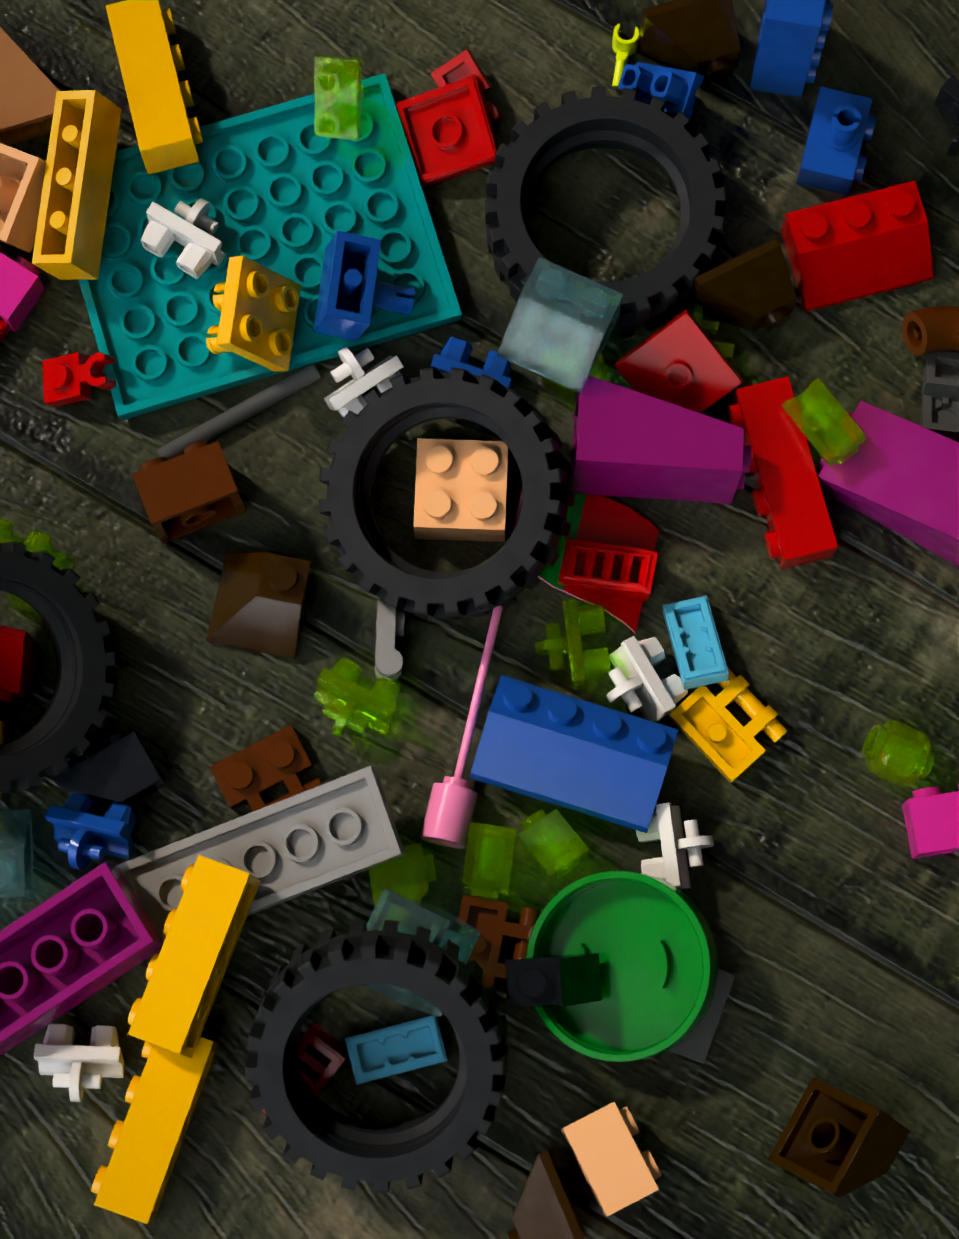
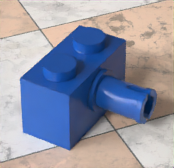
M820 87L797 184L848 196L852 182L861 183L867 156L859 155L862 141H871L877 116L869 114L873 98Z
M337 230L325 248L314 333L358 341L370 325L372 307L401 313L405 316L410 315L414 304V299H410V297L415 296V288L377 281L376 275L381 240Z

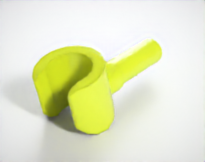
M617 24L613 30L612 49L616 53V65L612 88L619 89L618 85L621 75L629 60V56L633 55L638 48L639 29L637 26H635L634 37L629 40L619 37L620 24Z

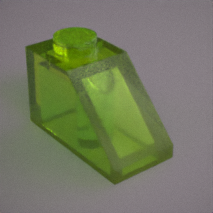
M541 809L520 824L524 831L517 835V840L547 885H550L586 861L589 852L588 847L557 809L547 815Z
M470 822L462 880L463 888L471 889L470 896L498 900L499 893L509 894L517 829Z
M421 843L403 846L406 855L369 869L379 931L382 930L385 920L399 921L398 932L403 933L430 894L428 882L437 881L433 854L423 855Z

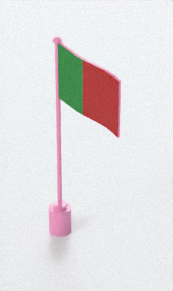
M523 485L511 534L517 525L522 509ZM575 494L574 506L568 507L566 521L572 524L568 538L562 536L555 551L560 556L554 566L547 564L538 577L551 587L606 611L636 634L643 601L558 584L566 539L654 551L659 530L650 521L631 508L603 495ZM577 554L574 575H583L587 554ZM595 558L592 577L601 578L604 558ZM614 560L611 580L619 581L622 567L621 561ZM632 564L629 582H638L640 565ZM503 606L493 608L454 777L445 776L443 783H433L420 838L433 844L457 849L466 848L478 793L470 790L471 783L464 780L463 775Z

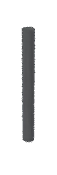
M311 363L156 450L160 457H166L167 460L184 454L183 450L189 445L200 441H210L318 381L321 377L314 364Z

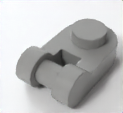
M378 599L374 672L378 681L388 685L397 682L402 672L403 657L395 649V636H404L405 610L396 609V607L384 603L383 599Z

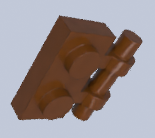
M292 725L210 766L231 810L248 801L252 811H256L322 785L319 778L303 786L301 785L297 775L313 768ZM285 782L290 793L265 805L260 795Z
M463 895L454 943L460 947L458 959L465 965H468L472 960L478 963L483 969L482 983L485 988L494 986L495 978L506 980L505 964L498 963L502 938L516 939L513 959L526 958L529 939L541 910L522 907L519 924L506 922L509 903Z

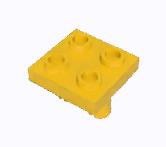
M245 256L229 257L226 282L218 283L214 287L215 292H224V294L213 295V304L216 309L221 311L219 325H213L208 329L207 334L211 336L217 335V337L206 338L209 351L213 354L233 352L274 372L289 371L301 285Z

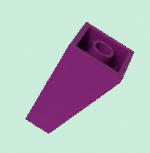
M580 375L574 409L571 491L575 494L732 504L736 489L744 488L745 473H749L751 465V445H744V428L591 375Z
M860 401L854 413L849 412L844 417L839 428L840 438L833 451H826L819 462L817 474L819 475L818 479L823 492L959 566V442L864 401Z

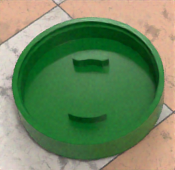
M608 871L592 874L573 882L560 891L547 904L537 919L529 939L526 958L599 953L602 1001L563 1007L558 1005L535 1006L539 1016L550 1031L573 1050L595 1059L613 1062L634 1061L653 1057L668 1051L686 1039L699 1025L708 1011L713 999L718 976V959L714 938L706 919L698 907L687 895L672 884L658 877L637 872Z

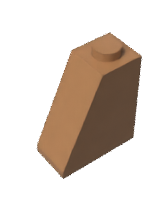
M0 27V143L8 146L51 133L56 91L59 90Z

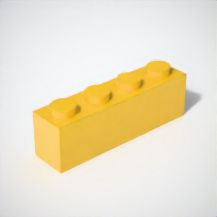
M126 0L106 5L136 137L148 175L200 162L196 144L204 142L197 116L188 117L186 108L194 106V101L188 80L181 82L179 80L178 72L186 69L179 44H170L169 36L177 34L170 8L162 10L159 0Z
M96 90L56 91L32 264L59 280H98L122 109Z
M198 855L195 865L191 864L188 866L181 882V890L184 892L178 908L170 911L164 924L163 933L166 935L161 951L160 953H155L148 964L146 979L149 981L142 998H137L131 1007L128 1016V1024L131 1027L128 1035L192 1059L261 881L248 872Z
M200 1037L191 1059L145 1041L141 1056L147 1058V1062L142 1075H134L129 1084L125 1102L131 1103L126 1119L125 1121L117 1120L108 1143V1147L114 1149L108 1167L100 1166L92 1185L91 1192L98 1194L94 1203L95 1206L145 1224L154 1223L218 1043Z

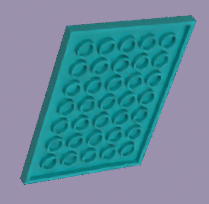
M385 73L201 126L200 130L204 143L196 144L200 161L197 163L148 175L139 145L116 151L98 280H79L99 352L115 358V363L106 365L104 370L106 377L116 380V386L110 390L120 421L287 372H274L233 352L213 354L207 348L206 338L217 337V335L211 336L207 334L208 329L213 325H219L221 311L216 309L213 304V295L224 294V292H215L214 287L218 283L226 282L229 257L245 256L301 285L289 371L311 363L314 364L338 357V351L344 347H347L351 352H355L462 320L460 306ZM201 198L209 202L211 209L208 217L217 221L219 226L214 234L207 233L222 242L220 250L226 256L221 264L217 266L211 263L207 270L198 279H195L177 266L176 261L185 247L176 241H173L163 258L144 249L141 238L149 224L146 211L152 202L179 217L181 216L174 211L180 201L191 207ZM337 230L381 240L376 275L377 281L415 288V296L410 297V299H414V304L409 316L372 307L370 325L358 341L313 332L325 248Z

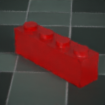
M786 376L736 389L732 401L733 404L728 405V414L731 424L744 428V444L751 445L749 473H753L757 489L752 490V497L757 515H765L770 532L764 533L769 557L771 559H778L781 570L833 557L838 544L789 377Z

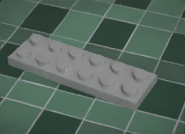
M368 766L116 866L122 872L159 935L165 941L166 935L163 933L165 921L170 911L178 908L184 892L181 890L183 875L189 865H195L198 855L248 872L261 881L247 915L249 916L406 854L376 769L373 766Z

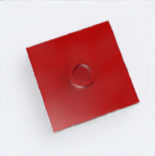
M475 74L395 103L422 189L495 163V154L499 146L479 78Z
M687 309L615 363V368L634 391L698 413L703 412L742 383L740 375Z

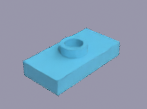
M707 596L664 604L663 615L683 689L686 690L728 681L729 672Z
M436 1015L345 1038L356 1085L448 1061Z

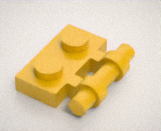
M727 667L729 680L718 683L723 690L716 697L706 686H700L677 706L668 717L730 783H733L766 751L754 738L763 730L776 743L788 731L776 719L779 714L770 705L765 707L748 689L750 684L742 675L736 677ZM733 701L752 719L744 727L726 709Z

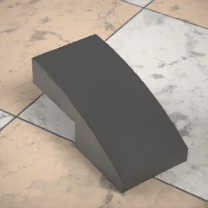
M945 351L929 353L925 355L920 426L959 442V353Z

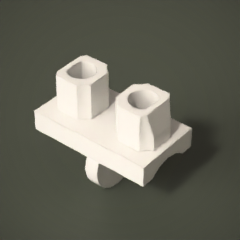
M199 199L193 207L180 201L174 212L181 217L155 202H152L147 209L146 215L149 224L141 238L143 248L152 254L163 258L173 241H176L185 247L176 261L177 266L195 279H198L211 263L219 266L226 256L220 250L222 242L207 233L214 234L219 223L208 217L211 204L206 200Z
M344 347L338 351L343 364L330 373L337 383L349 375L353 379L323 399L330 410H338L343 418L349 410L358 414L367 405L361 394L373 386L380 393L392 387L390 379L401 375L399 369L404 366L397 355L393 357L389 355L364 372L362 367L375 359L371 351L366 348L354 356L347 347Z
M635 636L624 640L621 646L608 656L615 667L608 674L616 686L606 695L610 704L623 699L631 713L639 709L646 720L658 723L676 707V703L688 694V690L683 689L679 676L673 674L660 680L653 667L665 659L664 649L656 637L637 641Z
M669 802L656 804V811L653 812L647 833L636 830V834L641 843L660 840L663 857L641 860V871L643 874L658 877L679 890L689 889L691 886L686 851H688L690 867L704 866L701 849L714 846L713 836H699L697 820L684 821L686 836L684 838L680 806H671Z
M49 1024L43 1044H35L34 1060H38L40 1075H53V1087L69 1088L71 1102L82 1101L84 1088L101 1089L102 1077L124 1078L125 1063L121 1048L119 1047L116 1027H92L90 1046L74 1045L75 1031L72 1026L67 1024Z

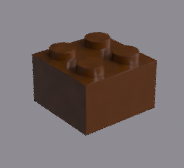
M209 441L196 442L183 450L184 454L169 460L166 457L151 459L140 466V471L132 473L150 523L162 544L246 513L219 441L211 444Z

